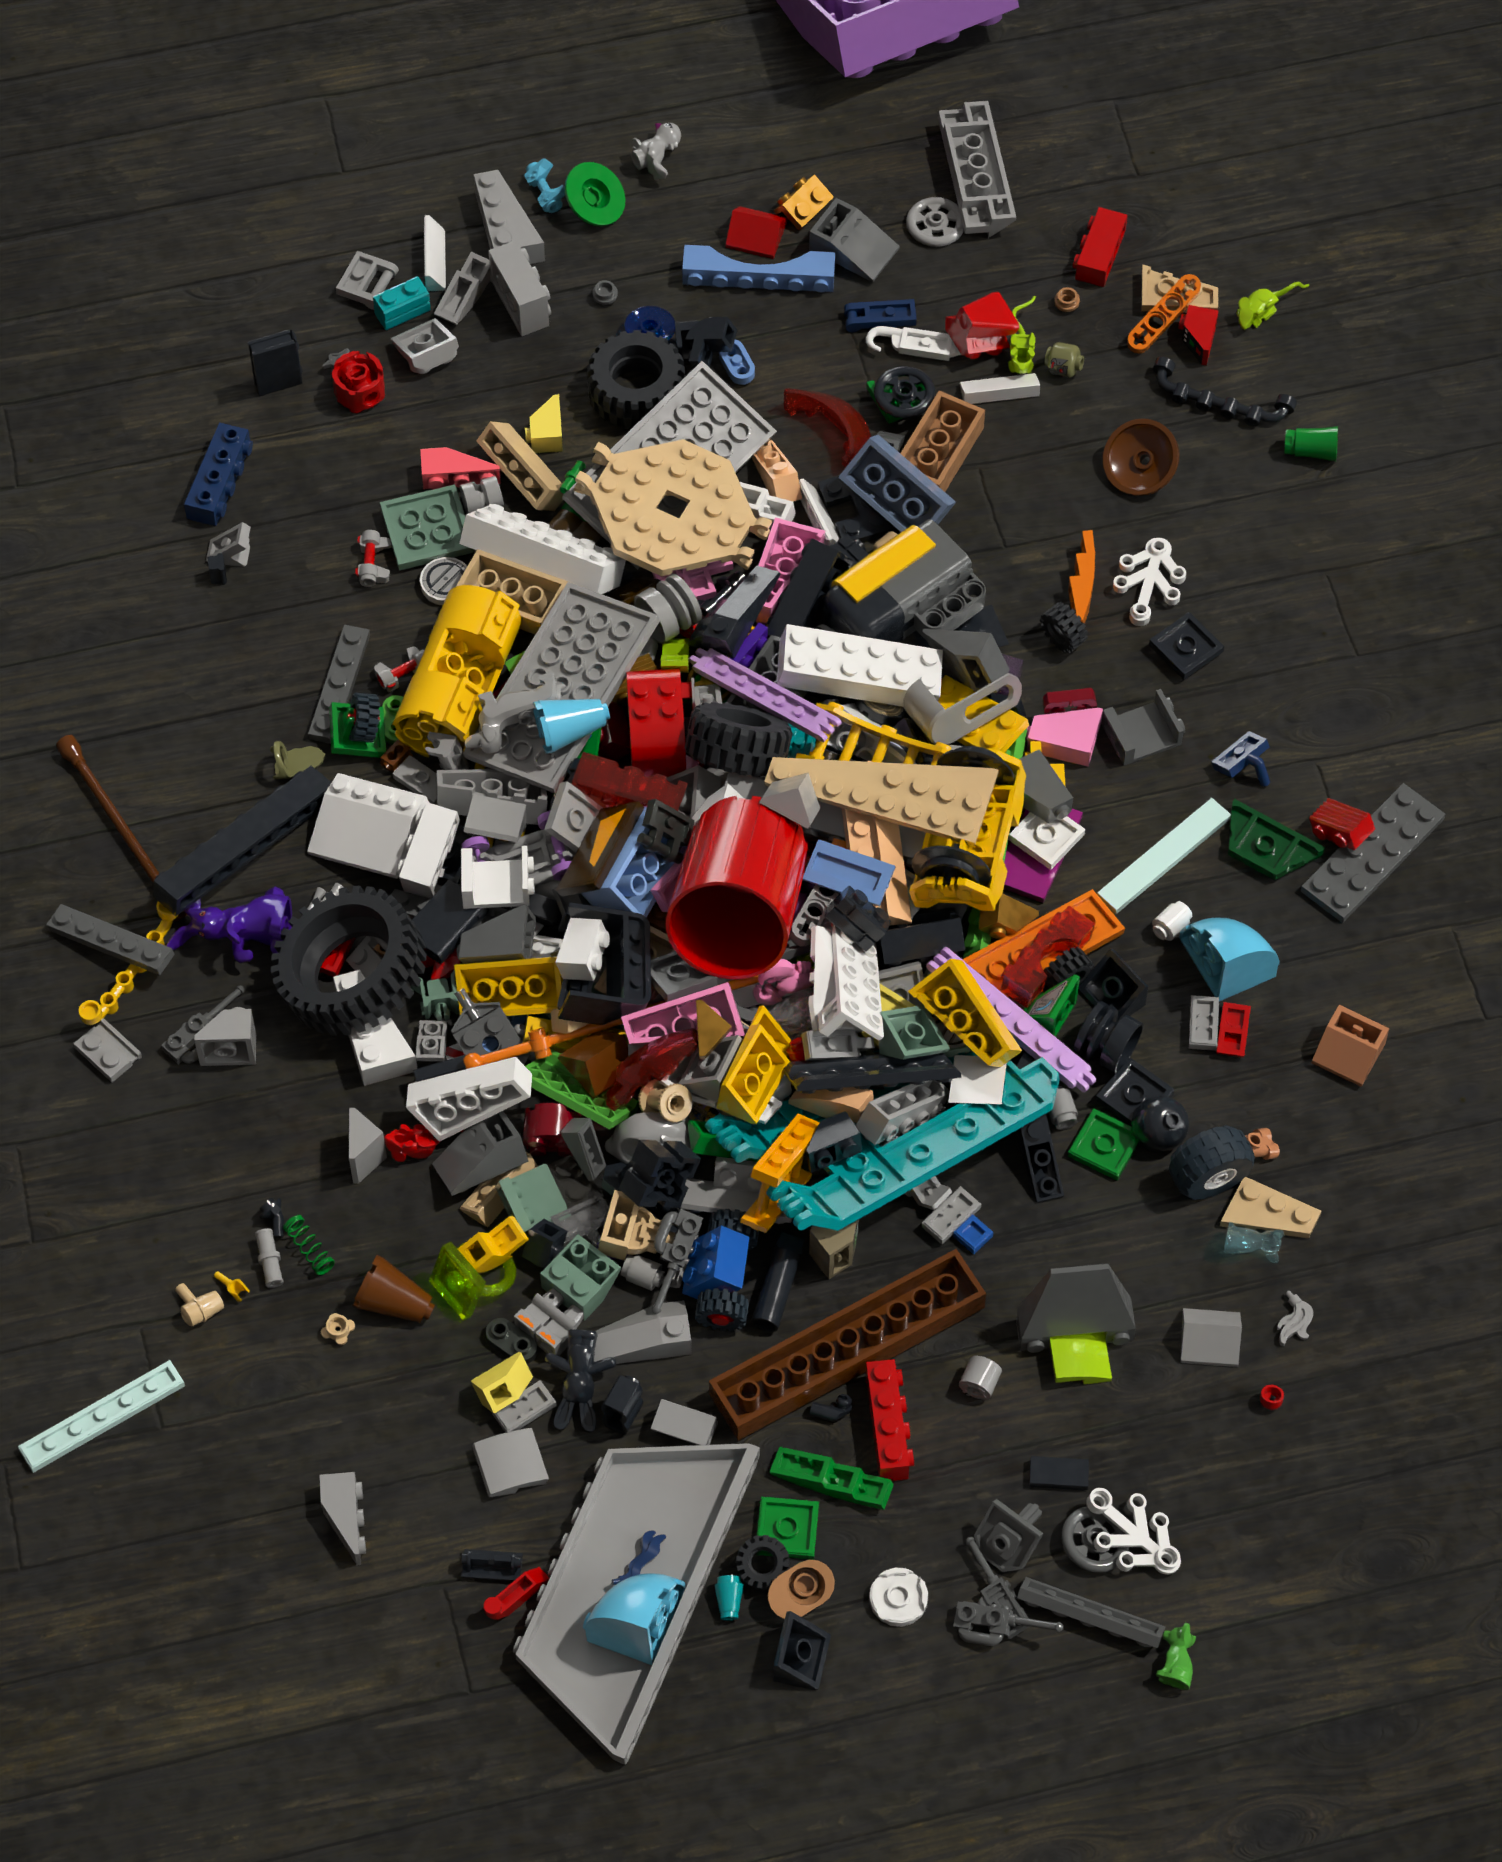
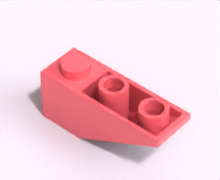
M447 447L420 449L423 489L434 490L451 485L460 488V485L473 481L476 484H480L481 479L496 476L498 483L501 484L500 467L496 464Z

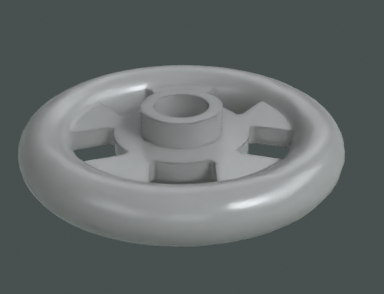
M931 197L923 199L911 207L906 217V225L910 235L918 242L927 246L941 247L949 245L958 240L964 232L958 205L945 198ZM940 208H944V209L948 210L949 212H948V214H945V213H943V212H941V211H938V210H939ZM925 209H929L930 212L925 216L920 213ZM948 222H956L955 228L948 227ZM924 223L926 229L920 231L916 224ZM932 232H943V236L933 237Z

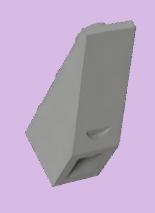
M355 1472L320 1475V1495L323 1514L356 1565H361V1554H366L365 1536L360 1537L359 1527H364L363 1509H358V1500L363 1499L362 1482H356Z

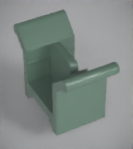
M455 970L450 974L452 992H449L446 978L429 980L427 982L429 996L425 995L422 978H420L421 982L418 987L410 986L412 991H416L422 996L420 1005L425 1019H429L432 1013H435L436 1019L442 1021L441 1012H444V1018L447 1021L450 1018L451 1010L455 1014H460L459 1002L454 995L457 992Z

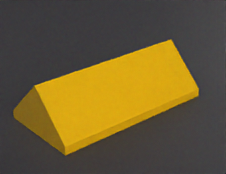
M557 956L454 965L457 991L460 994V990L465 988V991L474 1003L499 1002L506 1016L551 1013L553 1009H558L557 1004L563 978L555 963ZM459 1002V1011H460V1015H461V1013L463 1012V1011H462V1008H463V1007L461 1006V1004H460V1002Z

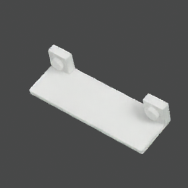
M825 918L821 927L832 930L836 997L818 1013L819 1032L828 1037L835 1030L840 1029L847 1020L880 1041L884 1037L883 1020L880 1014L882 1008L876 943L865 952Z

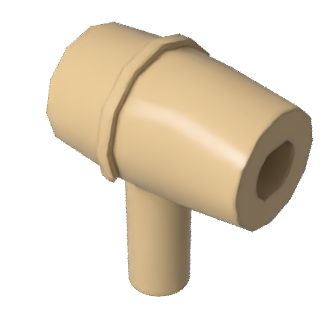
M184 1283L179 1284L175 1289L186 1303L181 1306V1315L189 1326L206 1322L208 1318L224 1308L223 1301L216 1291L196 1298Z

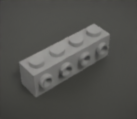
M936 1080L925 1081L921 1085L909 1084L870 1101L855 1126L863 1134L864 1138L874 1145L885 1140L890 1141L896 1135L905 1134L910 1129L920 1126L945 1112L946 1107L944 1105L949 1099L950 1090Z

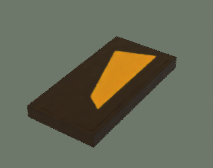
M639 801L600 809L556 889L561 896L600 890L644 810L643 805Z

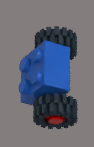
M719 1209L717 1212L711 1213L708 1231L694 1240L692 1244L693 1251L688 1255L689 1261L683 1273L684 1285L682 1293L697 1299L695 1319H697L699 1324L703 1323L702 1326L704 1327L711 1326L713 1330L720 1328V1331H725L726 1329L735 1331V1328L740 1330L746 1325L749 1306L748 1299L742 1294L737 1295L738 1292L736 1291L742 1289L747 1251L757 1246L759 1231L740 1223L746 1211L741 1213L738 1209H735V1211L725 1209V1212Z

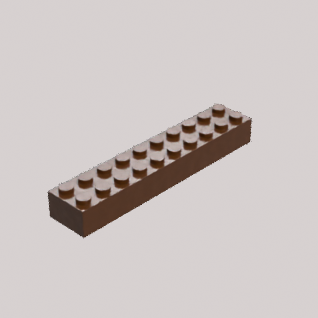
M954 1249L709 1380V1395L737 1440H740L865 1373L866 1362L889 1360L985 1308L986 1292L958 1250Z

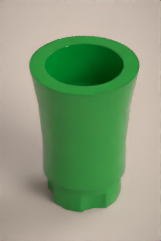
M1338 426L1286 430L1285 454H1295L1297 457L1319 458L1336 462Z

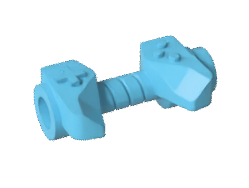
M543 158L539 162L530 163L526 167L524 176L530 186H538L541 191L538 201L544 212L554 213L560 210L563 205L561 199L565 196V186L561 185L558 188L550 189L546 178L553 164Z

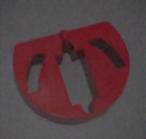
M1092 688L1047 692L1042 699L1044 715L1066 712L1064 708L1068 707V705L1072 706V704L1075 708H1071V711L1097 708L1096 696Z

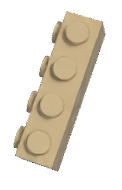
M490 421L477 439V443L535 509L555 511L563 501L562 497L564 494L559 490L562 483L509 423Z

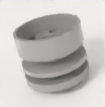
M671 574L665 581L661 580L658 582L656 589L649 587L634 597L635 607L658 615L660 622L651 637H654L661 644L676 637L679 634V628L687 630L691 625H696L702 619L700 605L687 583L676 574Z

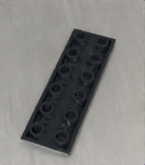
M944 1053L908 1059H899L881 1054L826 1060L793 1061L784 1067L785 1076L797 1091L804 1094L815 1093L816 1090L820 1089L837 1092L842 1091L845 1087H855L857 1089H868L871 1085L895 1087L898 1083L906 1082L913 1085H921L925 1081L930 1080L947 1083L951 1082L952 1079L961 1078V1072Z

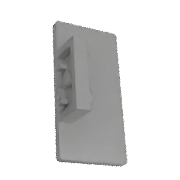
M717 1157L714 1181L687 1178L685 1185L688 1187V1191L680 1208L687 1209L693 1213L701 1211L717 1212L719 1209L724 1212L725 1209H730L731 1211L738 1209L741 1213L747 1212L759 1197L761 1182L751 1178L752 1168L757 1162L744 1160L737 1163L732 1158ZM783 1212L775 1223H791L793 1218H788Z

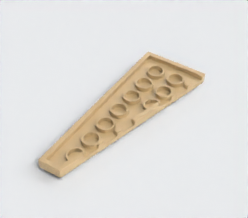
M772 757L764 784L769 787L774 781L809 773L817 800L943 838H949L957 842L965 839L967 845L975 847L998 776V769Z

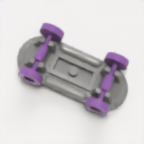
M550 811L542 813L537 818L539 828L542 830L522 836L518 842L507 841L490 848L487 837L475 836L465 840L461 845L462 849L472 848L474 862L522 860V846H527L528 857L533 856L534 873H529V878H534V887L554 880L561 881L576 852L544 830Z

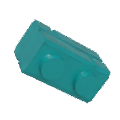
M417 276L373 296L374 313L384 329L388 330L430 311L429 292Z

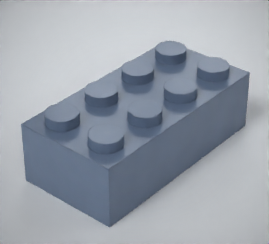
M880 435L870 437L838 477L900 532L911 525L919 526L927 519H931L939 524L956 503Z

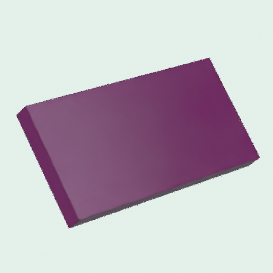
M1071 809L1067 817L1079 824L1083 812ZM1025 810L1021 821L1030 813L1028 810ZM1011 842L1005 855L1004 864L1007 869V876L1003 889L1044 903L1064 857L1050 870Z

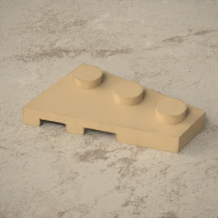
M1142 265L1141 311H1150L1179 279L1173 277L1172 273L1164 271L1162 274L1152 271L1150 266ZM1201 282L1200 293L1190 305L1218 310V287ZM1184 283V291L1180 294L1183 298L1189 289L1194 291L1193 283L1189 285ZM1169 299L1165 303L1167 309L1175 311L1180 307L1179 302L1175 299ZM1188 307L1182 313H1187Z
M1245 1177L1230 1202L1220 1226L1230 1228V1225L1246 1227L1245 1230L1256 1231V1229L1275 1231L1280 1235L1309 1238L1321 1215V1210Z

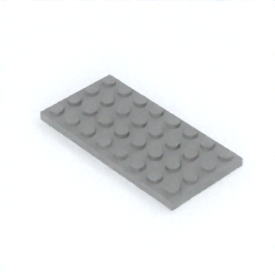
M701 361L610 451L616 454L684 439L730 460L735 473H737L777 431ZM595 464L586 474L596 483L606 466ZM575 483L563 495L562 499L611 544L608 534H605L600 522L596 505H593L590 496L573 491ZM665 496L657 509L680 518L688 504L686 501L675 496ZM631 563L637 570L640 568V566Z
M568 582L498 697L509 692L535 690L544 684L540 683L539 675L553 671L557 685H566V688L561 691V700L600 699L602 704L606 703L609 706L626 678V672L631 670L660 619L654 613ZM534 720L528 725L515 723L506 726L502 730V742L499 751L485 753L481 748H466L463 755L470 761L556 794L559 784L563 782L568 774L567 769L571 761L579 756L592 733L553 753L546 754L543 749V745H546L545 739L539 737L536 721ZM479 726L475 734L481 731V726Z

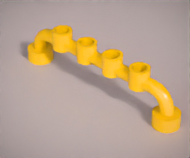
M157 902V912L162 921L156 930H152L147 934L146 938L152 941L158 940L156 941L157 943L165 945L163 938L177 916L173 915L160 902ZM130 964L125 971L118 973L114 987L110 992H106L100 997V1005L94 1000L85 1001L80 1005L79 1015L82 1022L87 1025H94L100 1022L107 1014L116 1013L119 1007L118 998L122 993L127 994L133 990V978L137 973H143L147 970Z

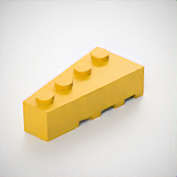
M949 959L908 991L914 998L923 1003L929 1012L935 1014L951 1032L960 1037L963 1043L988 1066L1002 1067L1022 1051L962 960Z

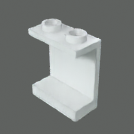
M522 846V860L474 862L472 848L461 849L463 909L529 906V895L535 893L534 878H529V873H534L533 856L528 857L527 846Z

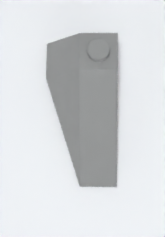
M684 1300L663 1303L661 1312L658 1314L653 1313L652 1306L595 1331L598 1337L594 1362L613 1357L616 1360V1364L692 1354L688 1314Z

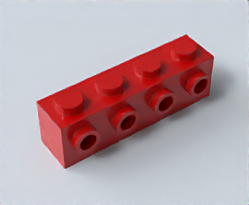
M895 1359L866 1362L865 1376L879 1477L891 1479V1481L909 1479V1467L914 1466L913 1450L907 1449L906 1440L910 1439L909 1422H903L902 1413H907L905 1395L900 1396L899 1387L903 1386L902 1370L896 1369Z

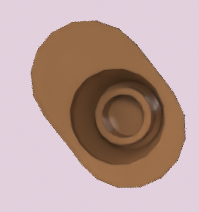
M806 1560L796 1564L772 1581L768 1590L770 1608L776 1615L784 1619L787 1611H792L800 1617L807 1614L830 1598L835 1584L833 1573L826 1564L818 1560Z

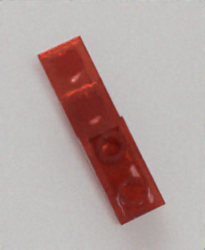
M690 1028L667 1034L649 1042L629 1055L617 1066V1082L607 1091L606 1106L616 1111L621 1105L625 1106L628 1104L634 1092L640 1086H646L652 1076L661 1081L666 1075H672L678 1068L679 1062L685 1056L689 1057L695 1052L698 1046V1031Z

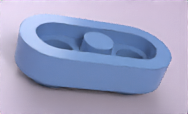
M735 340L732 352H719V358L733 382L744 385L754 379V363L740 341Z

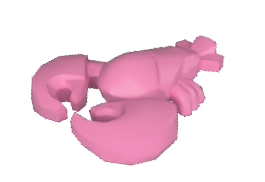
M780 959L770 970L758 975L759 984L754 987L752 992L756 1001L762 1005H774L783 1000L782 997L786 994L795 993L814 986L809 981L810 973L814 972V969L811 968V962L799 961L797 964H792L785 959ZM765 980H767L768 984H765L764 989H761V985L763 986ZM776 982V988H774L770 983Z

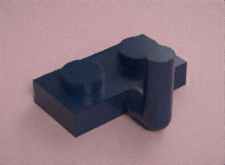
M1250 731L1211 761L1214 770L1231 778L1248 764L1252 765L1255 768L1260 785L1264 787L1270 784L1264 761L1259 757L1269 748L1266 738Z

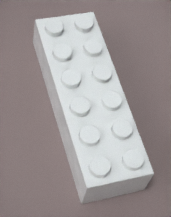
M489 504V506L466 514L459 543L474 550L479 549L563 579L599 594L606 593L620 586L626 561L614 555L612 548H601L596 546L592 540L578 539L572 537V533L568 531L551 529L549 524L545 522L530 521L524 514L509 513L504 511V507L497 504Z
M787 624L779 643L777 684L786 688L904 707L903 700L906 691L911 684L920 679L938 701L941 694L943 650Z

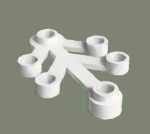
M1163 538L1149 540L1146 544V549L1136 555L1125 554L1120 557L1119 568L1123 572H1131L1136 565L1150 560L1148 567L1127 577L1124 575L1116 576L1113 582L1114 591L1125 593L1128 588L1144 581L1138 603L1134 604L1130 609L1129 619L1136 626H1144L1150 621L1151 609L1148 604L1154 583L1164 595V601L1167 604L1176 605L1180 600L1179 589L1169 585L1159 571L1160 563L1163 564L1170 573V580L1175 584H1181L1185 581L1186 570L1181 566H1177L1170 557L1171 545ZM1126 561H1127V562H1130L1131 564H1130V565H1125L1123 562H1126ZM1175 573H1179V574H1181L1182 576H1181V577H1177V576H1175L1174 574H1175ZM1117 583H1124L1125 585L1119 586ZM1173 594L1176 597L1170 598L1168 595Z
M1104 1488L1094 1489L1087 1497L1089 1510L1095 1514H1103L1127 1534L1110 1535L1107 1532L1099 1533L1094 1539V1547L1097 1551L1106 1552L1110 1547H1142L1149 1553L1133 1555L1129 1551L1122 1552L1116 1559V1565L1124 1572L1130 1571L1135 1566H1154L1158 1572L1167 1575L1173 1574L1178 1570L1181 1558L1178 1550L1170 1546L1167 1529L1169 1519L1164 1513H1155L1149 1521L1150 1528L1157 1535L1156 1544L1149 1538L1145 1513L1147 1502L1142 1494L1135 1493L1127 1501V1508L1133 1513L1134 1525L1111 1505L1112 1496L1109 1491ZM1093 1500L1099 1501L1102 1507L1096 1505ZM1133 1500H1137L1141 1507L1135 1506ZM1155 1519L1161 1520L1163 1526H1159ZM1099 1539L1107 1540V1545H1102ZM1122 1558L1128 1559L1130 1565L1124 1564ZM1161 1558H1166L1169 1564L1163 1562Z

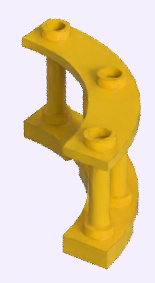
M829 701L828 705L816 703V706L835 715L842 722L851 725L839 758L840 761H850L861 730L880 737L871 760L872 762L882 763L890 742L908 748L903 764H914L920 751L933 755L931 765H936L938 758L951 750L950 746L941 742H936L935 745L896 734L897 730L887 725H882L880 728L843 711L844 707L835 702ZM825 733L828 737L825 742L817 740L813 752L810 751L809 755L797 753L796 758L824 760L823 753L830 735Z

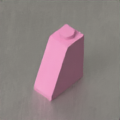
M1092 708L1034 716L1032 725L1027 727L1026 752H1029L1030 741H1041V750L1044 756L1089 767L1101 726L1103 709Z

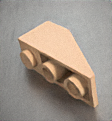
M772 440L768 441L752 459L766 489H768L769 495L793 502L802 499L797 471Z

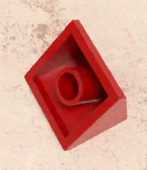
M738 207L732 211L726 248L774 259L788 218L745 207Z

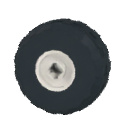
M1232 1126L1214 1127L1191 1137L1184 1144L1180 1145L1171 1156L1169 1172L1181 1194L1194 1200H1202L1219 1195L1224 1191L1226 1192L1236 1184H1239L1253 1169L1255 1154L1241 1130Z

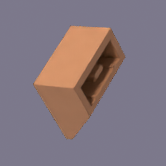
M1339 1005L1325 1029L1312 1063L1362 1087L1386 1044L1389 1028Z

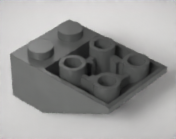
M835 198L809 232L810 251L835 252L836 264L871 282L875 281L900 248L896 242L858 208L838 198Z
M923 629L922 631L930 648L943 650L942 669L973 691L982 689L1007 674L1010 670L991 633Z
M501 1111L466 1128L432 1163V1166L453 1196L465 1192L484 1181H489L506 1171L516 1169L529 1161L520 1134L504 1111Z

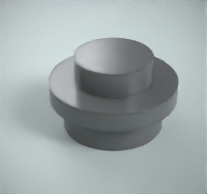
M600 281L593 288V299L602 305L611 304L617 299V288L610 281Z

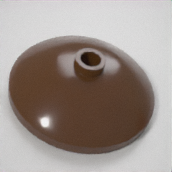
M1135 419L1119 426L1109 437L1103 452V466L1110 482L1122 492L1134 496L1149 495L1162 489L1174 476L1179 463V448L1174 435L1163 424L1151 419ZM1145 457H1149L1148 464L1143 465L1142 460Z

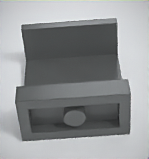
M1161 689L1156 690L1153 703L1120 715L1116 714L1113 706L1104 709L1102 713L1101 725L1123 766L1182 745L1183 733H1185L1184 723L1181 718L1176 717L1171 699L1165 697Z

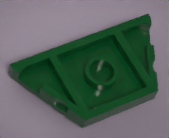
M1236 799L1233 800L1228 848L1229 856L1273 880H1277L1323 855L1325 847Z

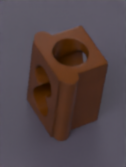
M397 740L381 756L379 763L393 773L409 755L412 757L413 755L411 754L410 747Z

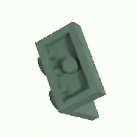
M547 1164L540 1165L512 1179L509 1177L502 1179L495 1186L508 1216L515 1217L525 1234L542 1219L554 1222L569 1214L567 1205Z

